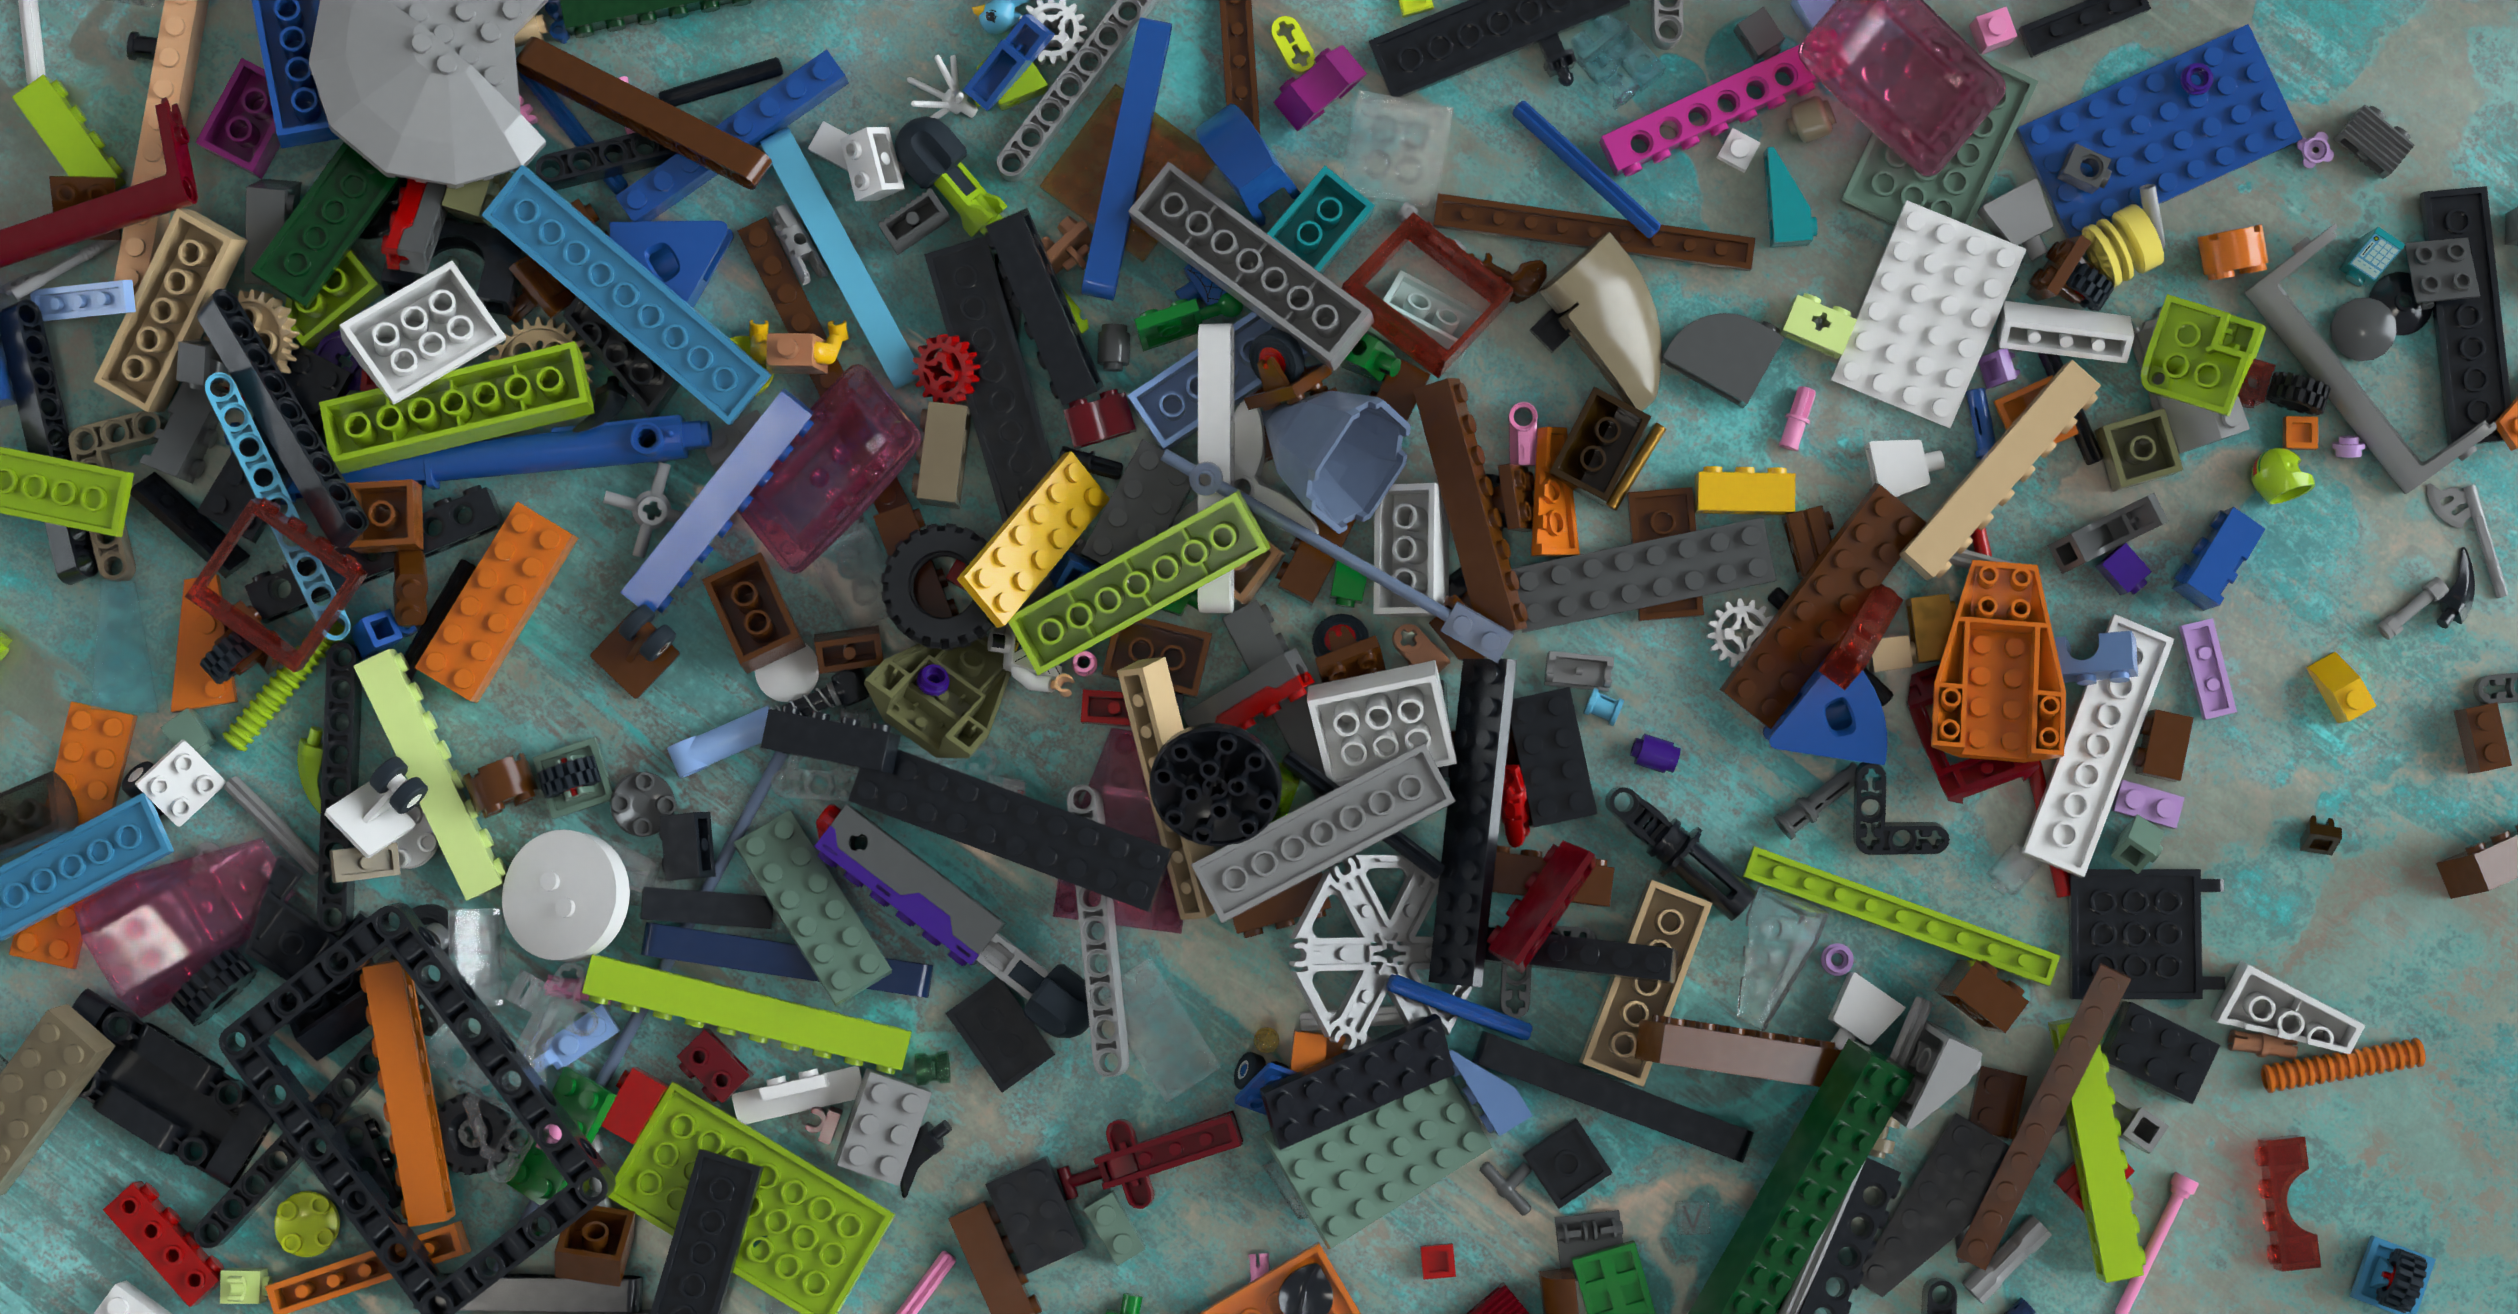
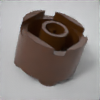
M519 753L517 756L518 761H515L512 755L478 768L479 773L475 774L474 778L471 777L470 773L462 777L477 814L482 813L486 819L503 812L504 805L514 802L515 807L534 800L533 798L536 796L535 792L538 790V786L524 753Z

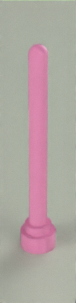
M2177 1172L2174 1173L2170 1184H2172L2170 1189L2172 1194L2144 1250L2146 1265H2143L2144 1275L2130 1278L2115 1309V1314L2129 1313L2184 1198L2188 1199L2190 1194L2194 1195L2199 1183Z

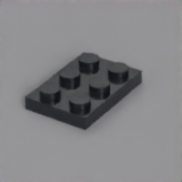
M998 977L989 981L945 1013L1002 1093L1055 1055L1034 1023L1024 1016V1009L1007 985Z

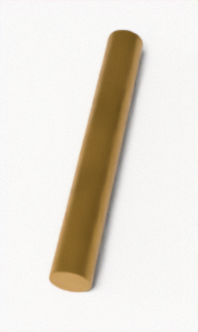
M1655 423L1605 504L1606 506L1617 511L1667 430L1664 426Z

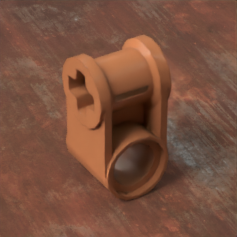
M1403 624L1393 632L1392 643L1395 649L1405 658L1408 665L1436 660L1438 673H1440L1451 663L1440 648L1430 641L1416 625ZM1402 631L1405 633L1412 631L1415 634L1412 638V641L1415 643L1413 646L1410 644L1401 645L1400 641L1403 637L1400 633Z

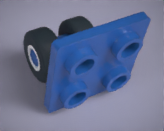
M1253 1052L1245 1053L1240 1058L1234 1072V1084L1241 1090L1235 1096V1104L1267 1115L1260 1088L1297 1072L1290 1070L1286 1064L1278 1061L1266 1064L1264 1057Z

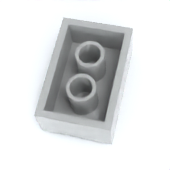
M866 1068L833 1161L837 1166L899 1186L932 1092L928 1088Z

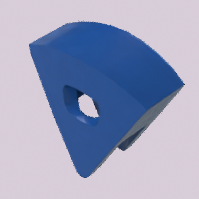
M1230 103L1196 128L1197 137L1204 150L1259 227L1266 224V217L1258 207L1262 201L1280 188H1285L1292 199H1297L1301 194L1251 121L1235 104Z
M719 220L609 222L610 238L693 308L734 239V234L727 224Z
M1836 643L1801 687L1800 692L1772 729L1764 727L1763 735L1769 740V744L1774 749L1885 765L1887 728L1881 702L1864 671Z

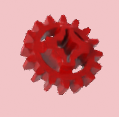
M942 334L926 339L927 345L917 348L921 357L913 358V362L918 364V369L913 370L912 374L919 375L920 380L915 385L916 387L924 386L925 390L922 395L924 398L933 396V402L955 404V402L965 401L966 394L974 393L975 390L971 383L979 382L980 378L974 375V370L980 369V365L973 364L972 359L977 356V353H968L967 349L970 344L968 341L959 343V336Z

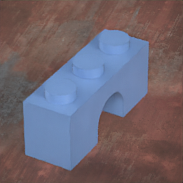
M2132 631L2099 633L2098 650L2094 656L2086 660H2078L2071 656V645L2066 636L2054 637L2064 683L2077 682L2078 685L2086 686L2096 684L2097 680L2110 679V682L2122 683L2129 681L2130 677H2138L2136 638Z

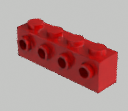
M142 1181L134 1182L109 1203L103 1211L189 1308L198 1305L220 1285L221 1270H224V1266L213 1255L208 1256L195 1241L192 1231L187 1232L179 1224L181 1221L180 1216L172 1208H165L157 1199L160 1196L151 1184L147 1182L144 1184Z

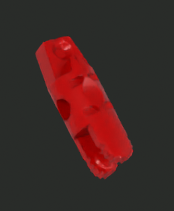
M1506 765L1500 815L1501 821L1504 823L1507 842L1515 849L1523 845L1526 836L1528 837L1530 833V812L1525 783L1519 765Z

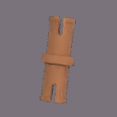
M2231 1030L2228 1036V1043H2233L2228 1045L2230 1051L2256 1053V1056L2262 1058L2271 1055L2295 1059L2298 1051V1046H2293L2297 1045L2298 1041L2270 1036L2266 1033L2260 1032L2256 1034Z

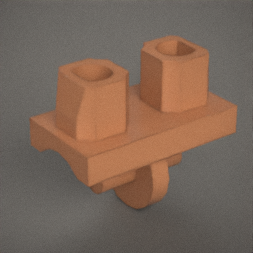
M1067 216L1057 227L1063 235L1061 239L1056 243L1048 236L1041 239L1055 274L1059 273L1063 268L1068 272L1076 264L1084 270L1087 263L1083 258L1089 253L1090 248L1088 246L1092 241L1093 234L1089 230L1088 225L1083 220L1077 222L1072 217Z

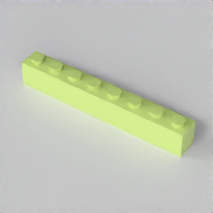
M387 649L354 665L353 667L396 756L400 757L408 766L407 779L419 777L428 786V791L419 804L465 900H472L503 885L504 876L507 873L506 866L500 857L495 858L490 848L494 845L492 837L486 828L481 829L476 817H479L480 813L477 814L472 800H467L462 788L466 787L462 775L458 769L453 771L448 760L452 757L451 752L444 740L439 741L434 731L438 728L432 713L430 711L425 712L420 702L424 697L416 682L411 683L406 674V671L410 668L404 655L401 652L397 654L395 649Z

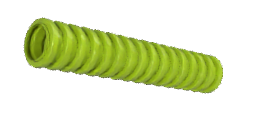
M331 617L326 622L325 627L329 634L337 636L343 633L345 627L335 618ZM317 623L315 624L316 629H310L308 632L310 636L302 639L303 644L295 647L297 651L288 655L290 659L282 662V669H276V676H270V683L262 686L264 690L255 694L257 698L249 701L250 706L248 708L244 707L242 709V716H236L237 722L235 724L230 723V730H225L222 733L223 738L237 750L246 752L248 749L246 745L254 742L253 737L255 735L259 736L261 734L260 729L268 726L266 722L274 719V712H280V705H286V698L294 695L292 691L301 687L299 683L307 680L306 675L308 673L312 674L314 672L312 669L314 665H320V658H326L327 654L325 652L329 650L334 642H339L325 638Z

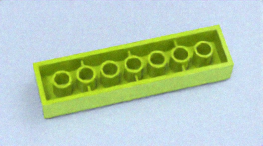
M575 341L453 370L394 405L380 388L319 402L328 452L341 474L595 413L583 354Z
M1240 490L1022 608L1013 615L1008 623L1037 675H1040L1259 556L1271 547Z

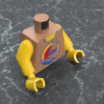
M750 320V356L759 364H766V370L770 374H828V364H832L836 360L842 342L849 339L847 321L844 320L843 323L834 325V321H829L827 323L829 336L827 340H824L810 333H768L769 322L765 320L764 324H755L753 320Z

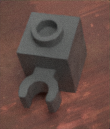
M195 339L178 342L177 381L190 383L189 387L192 389L205 390V382L213 373L222 372L229 375L226 366L211 341ZM216 380L212 384L223 383V380Z

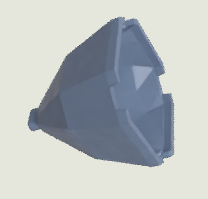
M1327 391L1305 397L1303 400L1291 405H1287L1285 402L1261 413L1277 473L1303 506L1338 534L1347 530V523L1355 519L1364 522L1372 517L1406 465L1407 454L1401 450L1403 436L1407 437L1410 435L1411 425L1379 397Z

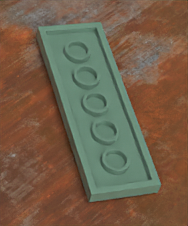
M790 810L734 842L735 849L835 1006L840 1005L892 973L891 967L831 873L817 856L818 853Z

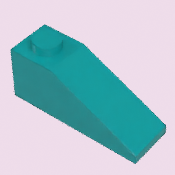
M1767 147L1763 153L1770 248L1807 246L1813 241V236H1817V218L1811 217L1809 204L1774 147Z

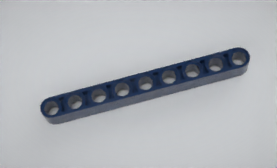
M646 922L641 955L820 982L796 944ZM885 958L892 969V973L866 988L929 998L933 965Z

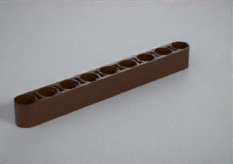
M530 37L516 57L517 70L529 79L747 189L754 190L772 164L770 157L758 148L537 37Z

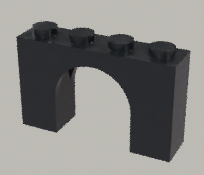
M446 217L432 259L439 253L449 249H466L476 253L485 262L477 291L478 298L489 313L512 316L521 283L509 268L513 263L527 256V254L496 228H490L483 223H474L473 225L461 223L453 218ZM385 261L380 281L385 295H392L422 278L424 274L400 271V269H388L387 261Z

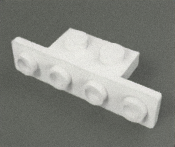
M852 1066L818 1074L817 1068L799 1072V1079L786 1081L785 1076L766 1080L767 1086L734 1093L732 1101L736 1119L745 1124L811 1110L813 1107H824L855 1100L862 1082L860 1067Z

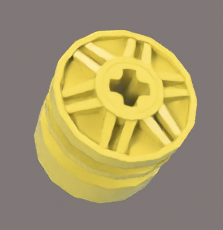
M2131 204L2114 212L2112 223L2102 218L2097 221L2096 225L2090 224L2082 230V236L2091 241L2086 250L2090 263L2100 270L2099 274L2105 275L2106 279L2112 282L2114 288L2119 286L2122 280H2131L2134 276V269L2138 273L2144 274L2162 265L2164 262V252L2157 231L2150 218L2137 204Z

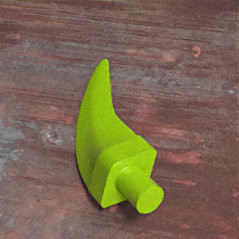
M311 726L308 739L301 737L299 740L297 765L305 794L313 807L321 814L318 774L323 760V743L320 742L323 729Z

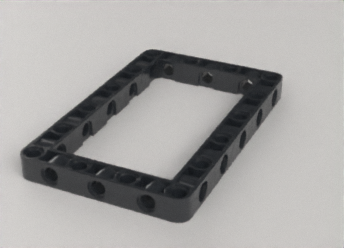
M401 902L392 903L378 909L225 1028L220 1034L219 1047L222 1053L421 1314H455L614 1191L616 1181L613 1172L422 921L407 904ZM391 912L397 914L400 919V925L397 929L393 928L389 923L388 917ZM385 947L390 949L568 1183L565 1188L450 1276H443L429 1258L430 1252L411 1227H408L407 1222L403 1224L388 1204L390 1200L367 1170H362L349 1153L350 1147L327 1117L323 1118L308 1099L310 1095L287 1064L283 1066L268 1046L271 1044L269 1040L272 1034L294 1022L321 1001V996L348 980L373 960L372 957ZM339 952L344 953L348 958L346 969L342 968L337 962ZM431 965L439 969V981H434L430 978L428 970ZM288 992L295 995L297 999L295 1008L290 1007L286 1001ZM470 1018L476 1019L480 1023L481 1030L479 1034H475L470 1030ZM237 1032L245 1037L246 1044L244 1048L240 1047L235 1041ZM510 1071L519 1074L521 1078L520 1087L513 1086L510 1083ZM276 1085L284 1088L286 1092L285 1100L277 1097L275 1093ZM550 1124L557 1125L562 1133L560 1140L554 1139L550 1135ZM316 1138H320L325 1142V1153L320 1152L316 1148ZM591 1177L597 1178L601 1182V1192H595L590 1188L589 1180ZM356 1191H361L365 1195V1205H361L356 1201ZM539 1217L548 1220L550 1224L549 1232L542 1231L539 1228ZM397 1243L405 1247L406 1258L397 1255L395 1251ZM487 1257H492L497 1261L498 1271L488 1268L486 1264ZM436 1296L442 1297L446 1301V1310H441L436 1306Z

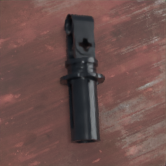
M1615 787L1607 793L1605 805L1608 811L1619 819L1638 839L1649 845L1646 851L1647 854L1651 857L1656 856L1662 862L1658 872L1659 875L1664 877L1670 872L1676 873L1702 897L1713 903L1712 905L1730 921L1736 919L1751 903L1756 895V891L1699 843L1702 829L1696 827L1688 832L1681 827V822L1675 818L1669 822L1667 817L1657 808L1642 799L1630 788ZM1624 792L1628 795L1630 804L1626 810L1619 811L1615 807L1614 800L1619 793ZM1688 853L1731 890L1727 896L1722 894L1683 860Z

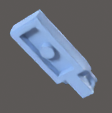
M601 1004L549 1038L548 1042L541 1045L545 1053L531 1061V1064L537 1073L542 1072L551 1065H554L556 1070H559L562 1067L569 1066L621 1030L605 1005Z

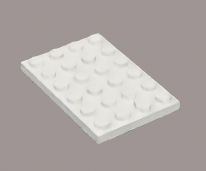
M1906 200L1856 317V324L1844 353L1839 358L1830 380L1951 428L2027 249Z

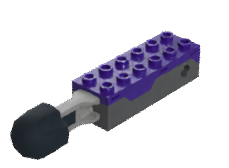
M830 804L824 809L816 820L819 840L814 846L820 850L817 856L832 868H836L839 865L845 869L846 872L843 876L857 887L860 886L862 888L863 885H866L870 888L872 892L869 896L883 907H888L891 904L899 910L895 915L910 927H914L915 924L924 929L921 935L936 947L943 944L949 948L950 952L947 955L961 966H966L967 963L975 965L978 962L1028 1000L1024 1007V1016L1044 1032L1056 1038H1072L1081 1035L1090 1027L1085 980L1065 964H1059L1051 972L999 934L1006 925L1005 921L853 806L846 804L841 810L835 804ZM857 837H867L868 845L866 849H856L855 840Z

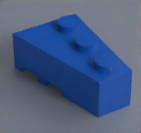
M2235 507L2229 508L2224 512L2220 510L2209 524L2213 529L2207 538L2202 536L2197 541L2191 551L2195 555L2190 563H2183L2174 575V579L2177 582L2172 589L2203 611L2221 605L2224 600L2221 593L2228 583H2234L2238 576L2236 571L2242 562L2249 558L2265 531L2264 527Z

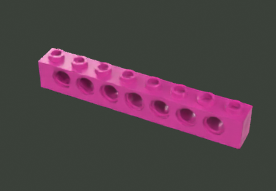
M1831 29L1607 133L1601 137L1599 144L1615 177L1624 173L1625 177H1629L1643 169L1641 165L1650 160H1653L1654 164L1669 158L1671 156L1670 151L1680 146L1683 150H1687L1700 143L1699 138L1708 133L1712 137L1727 131L1729 129L1728 124L1738 119L1741 124L1758 116L1756 111L1768 106L1769 110H1773L1787 102L1785 98L1794 93H1797L1798 97L1813 91L1815 89L1814 84L1824 79L1827 83H1831L1844 76L1843 71L1850 62L1834 29ZM1804 60H1815L1819 65V71H1808L1804 66ZM1779 72L1786 73L1791 83L1787 86L1780 85L1775 79V74ZM1748 86L1758 87L1761 90L1762 97L1759 99L1750 98L1746 88ZM1721 99L1729 100L1733 105V111L1728 113L1722 112L1718 108L1717 101ZM1693 112L1701 114L1704 118V124L1701 126L1691 124L1688 115ZM1662 126H1670L1674 129L1676 137L1670 140L1665 139L1661 136L1659 129ZM1635 139L1644 141L1647 151L1643 153L1635 152L1631 148V141Z

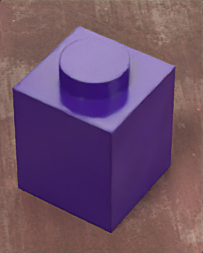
M2127 543L2115 548L2095 566L2120 596L2131 592L2133 595L2136 594L2148 583L2145 577L2152 572Z

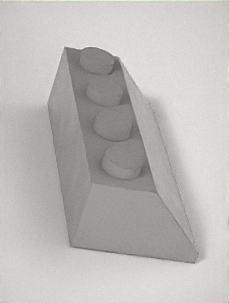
M2155 326L2135 333L2143 360ZM2156 375L2154 383L2156 385L2162 384L2165 380L2164 375ZM2238 395L2229 417L2180 401L2157 396L2161 409L2165 408L2179 454L2235 436L2250 429Z

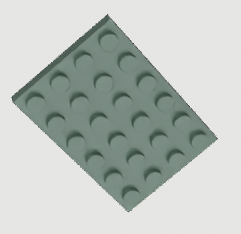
M1922 27L1840 200L1894 226L1906 200L1971 226L2039 81Z
M1451 1077L1433 1083L1282 1150L1275 1145L1271 1130L1261 1135L1327 1249H1332L1492 1148Z

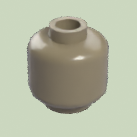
M1813 96L1794 104L1790 111L1792 117L1786 119L1792 136L1799 135L1805 143H1810L1831 134L1833 130L1832 125L1837 123L1829 101H1823L1819 96Z

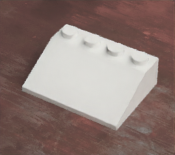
M453 261L446 263L339 325L341 339L362 369L393 405L506 340V336Z
M1436 660L1308 686L1307 703L1325 775L1340 787L1424 743L1437 767L1457 764Z

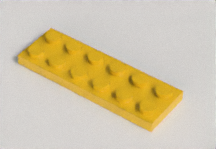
M1072 451L1064 453L960 574L957 580L996 628L1005 626L1108 503L1110 498Z

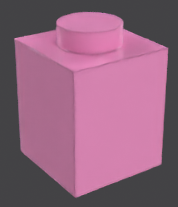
M2007 6L1977 16L1969 25L1980 54L2008 46L2017 37Z

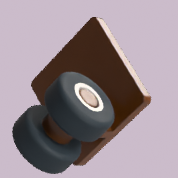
M645 604L632 610L590 654V657L635 699H638L680 655V652L672 645L676 638V633L668 625H662L657 629L651 623L655 618V613Z

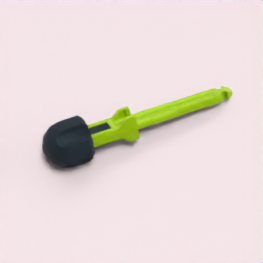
M927 116L916 118L902 127L895 141V151L904 169L921 189H929L933 185L939 189L960 214L963 228L971 238L979 231L985 236V233L988 232L986 225L1003 218L1000 214L1008 206L1000 197L987 193L962 164L961 161L967 156L966 147L945 124L936 118ZM1063 290L1079 330L1083 334L1089 329L1088 319L1082 320L1080 318L1082 311Z

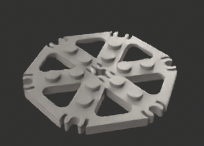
M1353 855L1343 860L1346 867L1343 874L1338 866H1332L1329 868V871H1324L1290 937L1291 939L1301 938L1303 940L1302 942H1292L1289 944V948L1299 949L1301 952L1300 959L1298 961H1289V965L1303 968L1301 971L1290 972L1324 1037H1329V1041L1338 1043L1340 1037L1344 1034L1346 1041L1342 1049L1347 1051L1374 1040L1366 1032L1387 992L1405 1026L1435 1013L1441 1018L1444 1033L1449 1035L1458 1016L1441 1010L1437 1011L1436 1008L1392 993L1386 988L1388 979L1392 974L1422 983L1416 969H1430L1433 936H1416L1438 894L1440 876L1437 879H1433L1403 855ZM1372 868H1399L1404 873V882L1388 914L1383 909L1366 876V873ZM1335 895L1338 897L1358 937L1319 938L1313 933V923L1328 896ZM1371 942H1377V945H1371ZM1388 948L1389 950L1400 952V955H1392L1386 959V957L1381 955H1374V952H1381ZM1371 962H1377V965H1371ZM1318 971H1358L1339 1009L1335 1013H1329L1313 986L1312 979L1314 974ZM1454 985L1450 994L1467 1000L1473 987Z

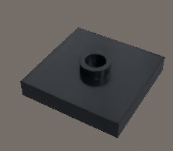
M1574 1118L1522 1153L1558 1209L1613 1173L1577 1118Z

